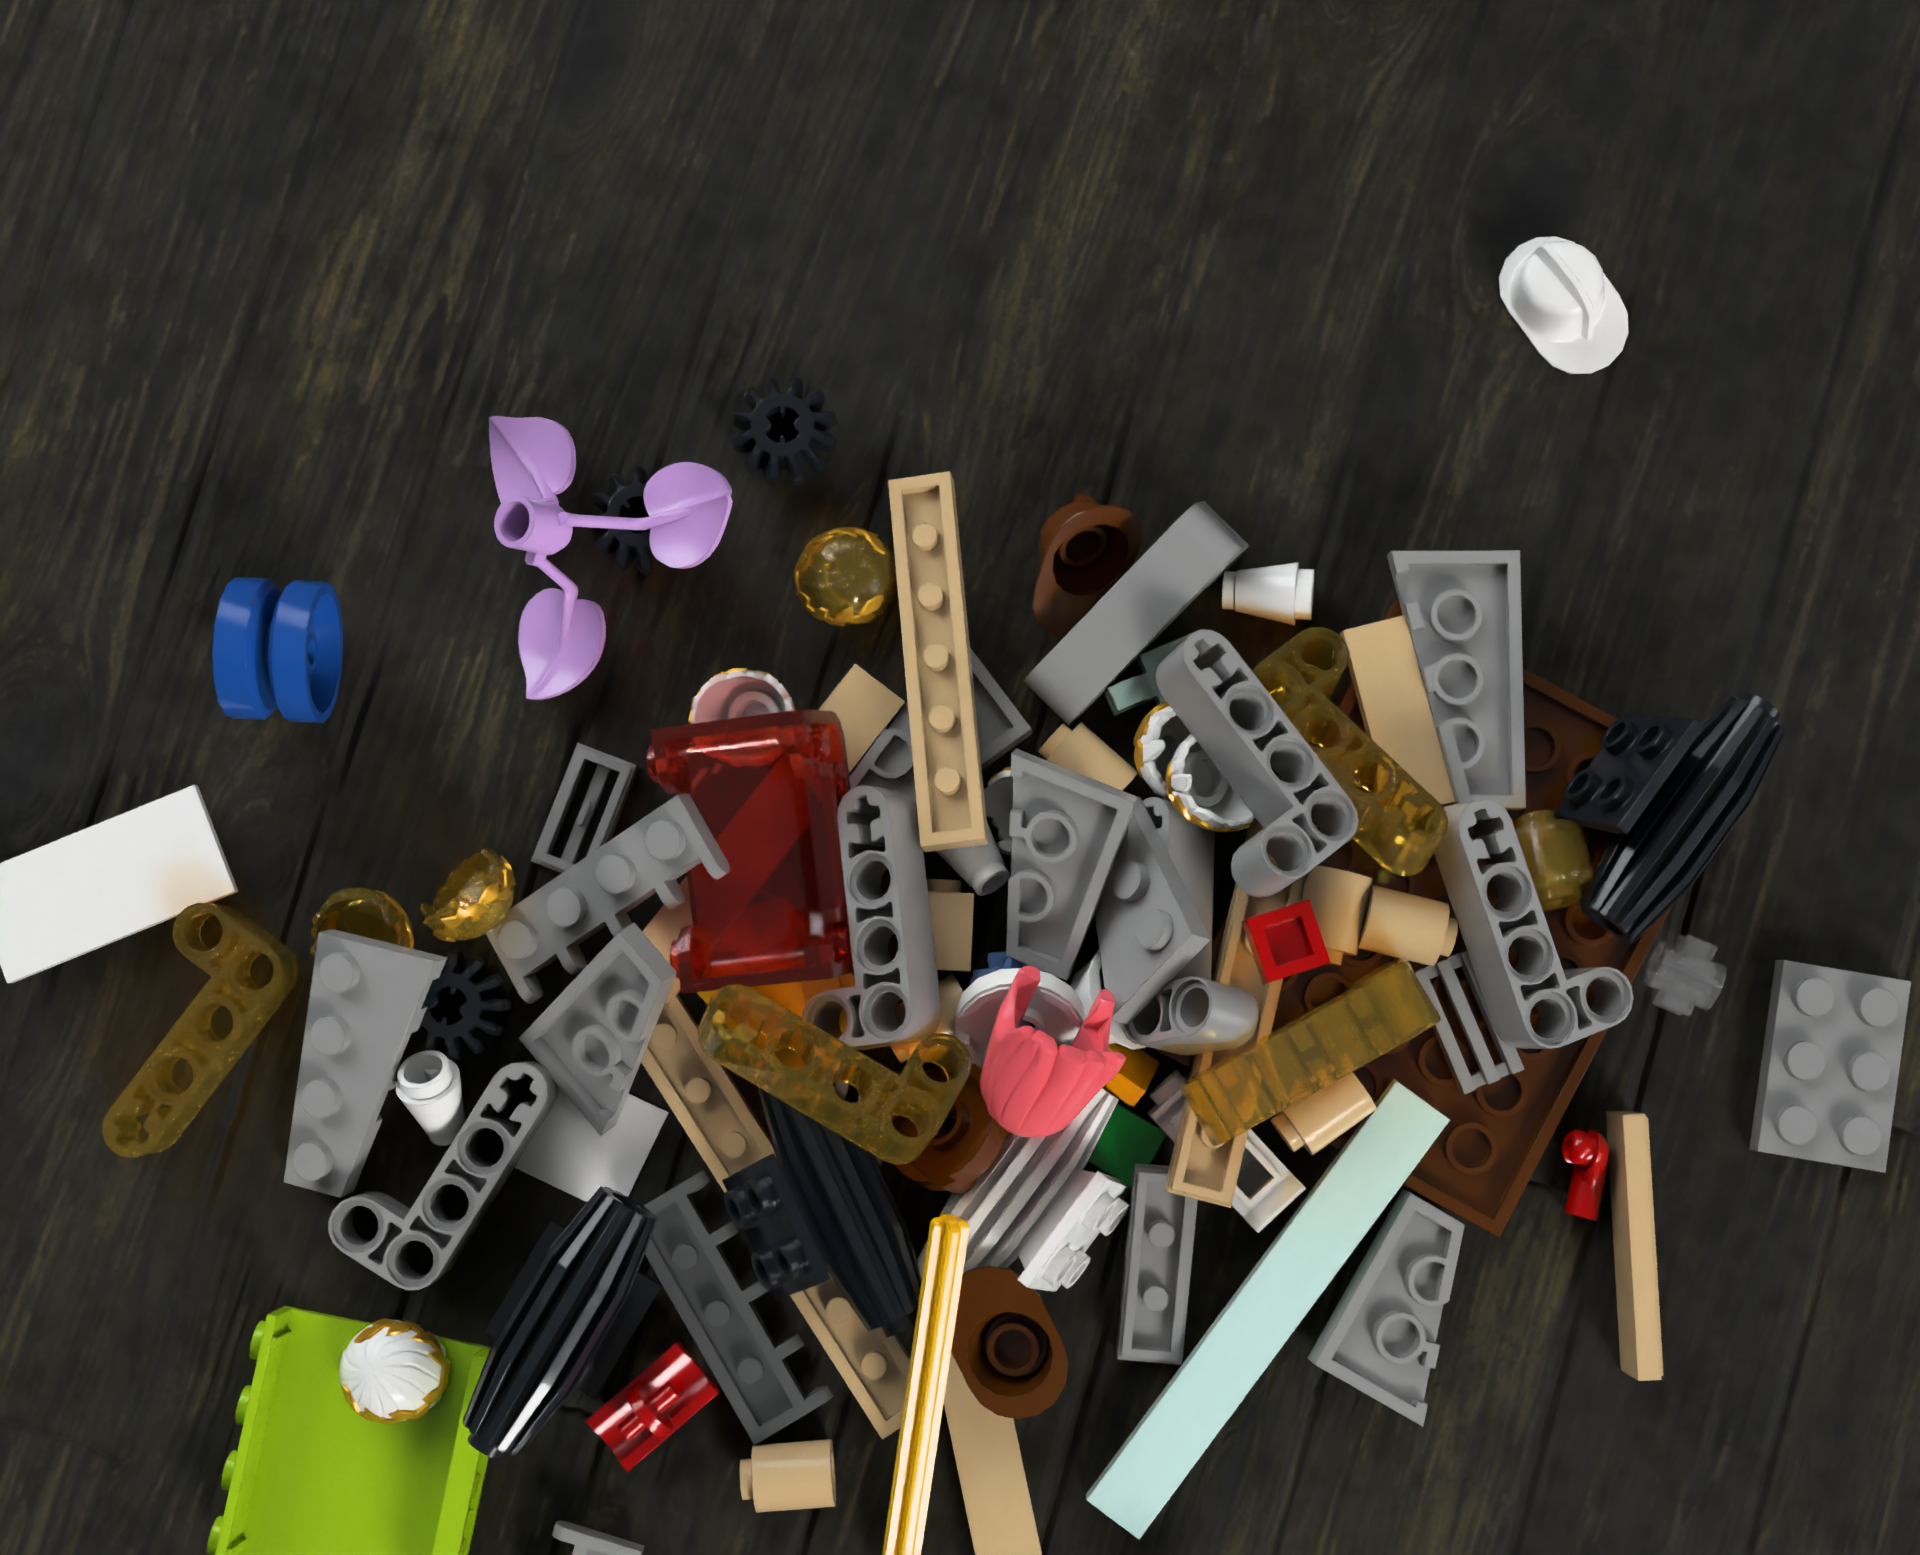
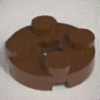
M956 1060L952 1062L957 1066L948 1067L943 1071L934 1066L918 1075L905 1089L897 1102L891 1126L898 1130L896 1138L897 1149L890 1145L894 1164L909 1179L929 1190H947L955 1195H962L968 1192L975 1185L977 1178L989 1168L999 1154L1005 1139L1012 1133L1001 1127L988 1113L986 1103L980 1091L982 1069L969 1061ZM950 1116L957 1120L951 1132L946 1135L947 1132L942 1126Z

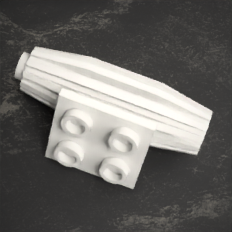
M1103 1087L1066 1128L1050 1136L1029 1138L1011 1134L1005 1139L993 1163L977 1178L975 1185L962 1195L952 1193L941 1214H952L955 1217H961L968 1221L970 1229L963 1273L984 1266L1008 1268L1019 1257L1025 1270L1017 1280L1027 1288L1056 1292L1061 1285L1068 1289L1079 1279L1091 1260V1257L1085 1253L1100 1232L1108 1236L1119 1225L1129 1209V1204L1124 1199L1131 1191L1130 1186L1117 1178L1099 1171L1096 1173L1084 1171L1119 1101L1117 1097ZM927 1242L925 1243L917 1259L921 1279L923 1274Z

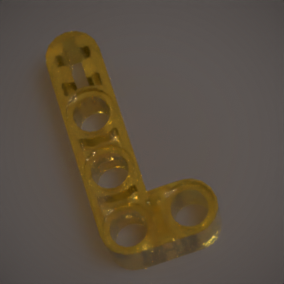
M1323 627L1305 629L1256 665L1252 672L1352 800L1359 820L1357 831L1352 838L1389 872L1400 876L1415 875L1423 871L1447 832L1449 821L1446 811L1429 792L1330 701L1345 671L1350 656L1344 639L1331 629ZM1309 742L1318 744V745L1321 746L1323 749L1318 748V747H1315V746H1313L1312 744H1310ZM1355 786L1363 787L1364 789H1366L1367 791H1369L1370 794H1369V793H1366V792H1362L1361 790H1359V789L1356 788Z
M196 903L187 906L178 914L173 924L172 937L176 948L191 962L210 975L211 978L108 1110L103 1120L102 1134L106 1145L114 1153L122 1157L136 1158L167 1150L177 1141L282 1004L298 980L299 965L296 956L290 949L242 912L229 905ZM214 915L221 923L223 929L222 938L213 949H208L201 940V927L205 920ZM260 954L267 955L274 968L272 979L264 988L258 987L252 981L250 975L251 965ZM221 1005L231 1012L234 1020L233 1029L224 1040L218 1038L211 1027V1017L214 1011ZM181 1057L189 1062L193 1070V1081L186 1091L178 1089L172 1079V1068ZM161 1103L171 1106L168 1108L158 1109ZM150 1114L143 1125L145 1131L150 1135L146 1138H139L137 1135L142 1126L135 1118L139 1115Z
M1398 958L1378 967L1348 986L1349 990L1183 1083L1179 1088L1212 1146L1222 1144L1437 1024L1441 1017L1409 961Z
M741 984L727 985L718 989L711 996L697 1030L698 1042L703 1052L712 1060L881 1160L894 1165L908 1164L916 1160L941 1128L968 1079L972 1067L971 1055L965 1044L949 1034L934 1033L923 1038L899 1074H896L756 990ZM730 1017L741 1023L734 1031L724 1026ZM760 1033L767 1036L761 1049L753 1046ZM788 1048L800 1055L804 1066L801 1068H790L783 1065L778 1060L775 1050ZM931 1062L940 1066L947 1075L948 1082L932 1080L923 1070L922 1063ZM846 1082L851 1084L860 1094L861 1101L850 1103L842 1100L836 1094L833 1083ZM901 1115L909 1118L915 1124L918 1136L907 1137L900 1134L894 1128L891 1116Z

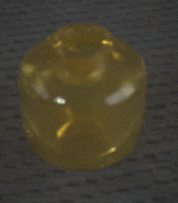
M1550 810L1535 811L1517 818L1515 821L1517 827L1515 831L1542 910H1556L1579 902L1583 898L1582 890L1593 880V867L1580 825L1567 819H1555L1554 812Z

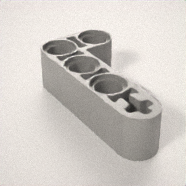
M1205 501L1195 503L1168 528L1025 678L1024 682L1070 726L1205 588L1212 585L1246 551L1249 544Z
M1200 629L1191 633L1158 665L1155 675L1157 687L1173 711L1262 825L1263 829L1242 844L1233 854L1231 871L1237 886L1247 895L1255 898H1269L1306 875L1349 841L1357 831L1359 822L1357 810L1346 792L1232 644L1223 635L1213 630ZM1231 716H1233L1238 721L1240 727L1234 722ZM1272 768L1278 773L1280 779L1274 774ZM1312 820L1317 824L1320 831L1314 826ZM1267 853L1274 858L1278 868L1270 861Z
M859 785L850 789L842 797L837 813L855 986L815 994L806 1003L801 1019L803 1033L809 1043L820 1050H867L920 1042L928 1039L937 1030L941 1021V999L924 852L920 847L917 806L910 796L900 791ZM879 848H886L885 852L879 851ZM888 868L891 881L889 889L884 895L881 889V878ZM895 934L898 941V951L892 960L888 952V943L891 936ZM900 999L903 1000L906 1009L905 1019L901 1026L898 1024L895 1016L896 1006ZM842 1009L845 1010L847 1015V1027L844 1033L840 1031L839 1015Z
M1149 797L1143 800V803L1211 940L1128 1025L1122 1023L1123 1032L1126 1038L1134 1044L1185 1056L1237 1048L1244 1045L1252 1037L1257 1027L1259 1013L1254 996L1247 990L1211 980L1215 832L1203 829L1185 820L1173 808L1171 801L1159 797Z
M1480 799L1445 806L1437 811L1429 827L1430 844L1458 921L1492 1025L1499 1039L1508 1046L1521 1049L1559 1048L1615 1026L1626 1019L1632 1009L1634 997L1630 982L1618 969L1611 967H1588L1563 970L1512 819L1507 810L1496 801ZM1472 827L1473 834L1469 836L1468 828ZM1484 859L1485 865L1478 866L1477 860ZM1489 881L1493 882L1497 891V900L1494 907L1491 906L1487 898L1486 890ZM1512 943L1518 952V963L1515 969L1512 968L1508 957L1509 947ZM1589 985L1594 994V1002L1591 1009L1586 1000V991ZM1534 1006L1539 1012L1540 1019L1536 1032H1534L1530 1022V1014Z
M521 1061L502 1067L493 1076L411 1209L393 1197L379 1191L365 1192L340 1202L334 1208L329 1218L328 1231L333 1244L347 1256L393 1285L407 1291L420 1290L442 1279L454 1266L554 1105L558 1095V1085L551 1078L549 1072L537 1061ZM529 1076L533 1079L530 1090L533 1094L537 1095L536 1101L531 1100L520 1103L510 1118L493 1114V1109L497 1112L509 1110L517 1099L519 1091L512 1086L513 1080L526 1079ZM515 1122H520L522 1124L521 1127H519ZM484 1128L496 1131L504 1143L502 1157L497 1163L484 1161L476 1150L477 1136ZM448 1184L459 1186L466 1192L469 1207L463 1218H454L443 1209L441 1196ZM359 1206L371 1209L378 1219V1231L372 1240L361 1237L354 1229L353 1216ZM412 1241L423 1242L431 1249L433 1266L428 1274L416 1272L407 1261V1249Z

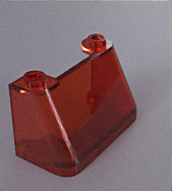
M800 709L651 729L652 744L647 751V766L651 779L655 783H660L664 791L670 795L690 794L730 866V872L718 880L714 879L707 872L702 862L687 872L693 924L685 925L681 929L678 939L673 940L670 946V965L677 972L676 978L680 979L681 994L830 979L854 972L837 823L838 806L842 797L851 789L844 732L837 714L833 711Z

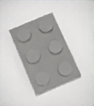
M1775 960L1749 1150L1886 1173L1911 981L1788 960Z

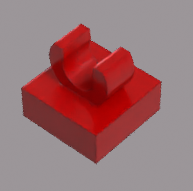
M1309 899L1242 921L1263 985L1331 963Z

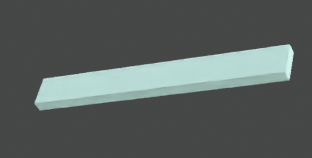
M1393 1079L1375 1103L1377 1109L1363 1119L1086 1493V1500L1137 1539H1140L1450 1121L1449 1118L1396 1079Z

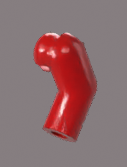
M1577 1129L1569 1132L1562 1144L1564 1159L1568 1163H1574L1564 1213L1597 1221L1606 1181L1610 1147L1607 1140L1600 1133L1594 1130L1586 1133Z

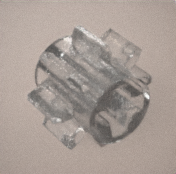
M1689 934L1687 937L1680 935L1676 945L1665 940L1661 941L1651 955L1644 975V984L1658 990L1652 1003L1680 1016L1682 1014L1690 1016L1694 1006L1704 1010L1710 1009L1717 1000L1726 978V966L1712 961L1718 947Z

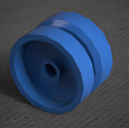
M235 577L227 583L219 601L214 624L212 650L214 684L218 703L225 716L233 719L266 720L274 713L277 707L283 719L291 722L324 723L331 716L338 696L343 661L341 609L339 599L331 584L323 581L293 580L281 593L277 584L270 579Z

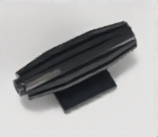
M1747 694L1744 699L1731 696L1702 724L1695 719L1627 713L1625 717L1617 720L1607 729L1601 739V750L1587 769L1580 771L1570 780L1563 793L1564 801L1553 814L1561 823L1614 833L1579 903L1580 910L1592 922L1620 940H1625L1631 944L1635 943L1691 888L1750 806L1784 736V728L1777 723L1781 716L1780 712L1772 704L1753 694Z
M818 1062L795 1070L759 1088L758 1093L775 1155L773 1153L722 1180L727 1190L724 1194L726 1210L732 1222L739 1229L744 1228L754 1250V1253L751 1255V1262L759 1282L767 1290L771 1289L775 1299L778 1300L819 1285L831 1279L830 1274L868 1331L881 1327L887 1338L914 1326L922 1281L907 1224L862 1127Z
M600 1186L567 1227L554 1219L550 1220L484 1334L494 1339V1342L463 1418L464 1426L471 1432L467 1440L476 1450L498 1460H501L506 1452L511 1455H517V1453L520 1455L574 1388L594 1400L598 1397L662 1287L660 1282L639 1270L658 1221L657 1216L651 1213L649 1209L618 1191L606 1186Z

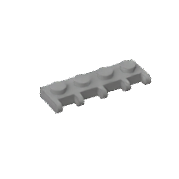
M677 794L485 925L483 930L518 994L525 1002L531 1004L543 996V988L535 973L556 959H559L568 973L572 975L577 974L587 966L586 959L578 946L580 943L608 926L612 935L615 936L619 931L632 924L627 912L656 892L663 904L671 910L684 903L685 896L676 879L701 862L707 872L717 880L730 872V866L690 794Z

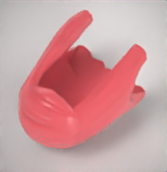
M1030 965L1022 967L1017 972L1008 994L997 1013L982 1067L980 1091L986 1103L988 1113L1001 1127L1020 1137L1036 1138L1047 1137L1066 1128L1109 1081L1115 1078L1124 1065L1126 1056L1121 1052L1109 1051L1110 1027L1116 999L1107 989H1101L1071 1046L1065 1044L1058 1046L1053 1037L1041 1030L1034 1029L1032 1026L1023 1025L1019 1028L1029 1002L1040 982V969Z

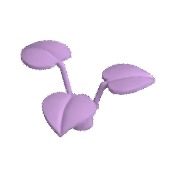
M491 416L489 417L490 456L495 485L501 502L494 519L495 534L504 546L527 551L525 562L528 565L537 566L562 588V590L548 588L537 593L526 604L519 624L518 644L526 676V698L543 700L566 693L586 679L599 662L606 640V624L601 607L594 601L577 600V585L546 558L547 555H553L568 545L572 537L573 527L624 530L650 529L649 544L653 555L658 561L677 569L695 567L710 557L722 538L732 508V489L727 479L717 470L698 463L679 462L665 466L657 471L646 483L643 498L648 517L627 518L567 513L559 506L556 495L562 493L570 486L575 475L576 449L569 431L558 422L542 417L514 418Z

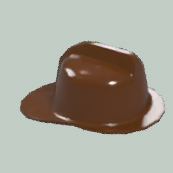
M1078 493L1072 503L1056 510L1042 526L1038 542L1042 563L1034 586L1032 609L1037 623L1049 635L1063 639L1133 566L1143 535L1140 521L1129 509L1113 504L1102 505L1097 503L1090 495Z
M994 1266L971 1269L963 1273L951 1353L969 1389L981 1405L998 1416L1022 1419L1039 1415L1056 1402L1066 1385L1069 1363L1059 1332L1040 1295L1035 1289L1027 1288L1018 1281L1019 1274L1007 1268Z

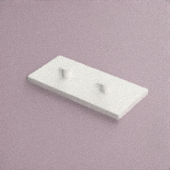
M197 785L189 786L0 863V966L7 983L17 982L238 892L199 787Z

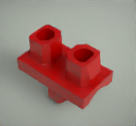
M678 1340L586 1420V1423L605 1441L620 1464L629 1472L720 1392V1389Z

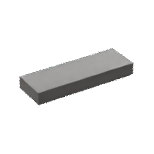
M1134 1163L1116 1355L1117 1359L1182 1365L1198 1200L1164 1192L1169 1166Z

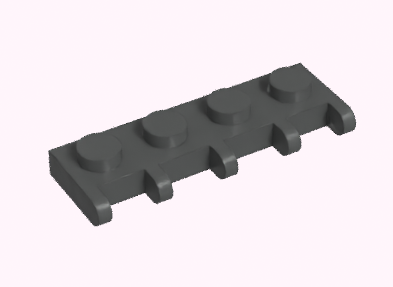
M702 1170L643 1205L651 1213L655 1214L658 1219L645 1256L753 1444L756 1445L834 1397V1394L828 1384H825L805 1395L785 1360V1357L805 1345L800 1335L796 1333L779 1344L775 1343L752 1303L754 1299L769 1290L764 1288L759 1280L744 1288L719 1246L720 1243L739 1232L738 1228L730 1221L711 1232L690 1193L701 1190L710 1181L705 1171Z

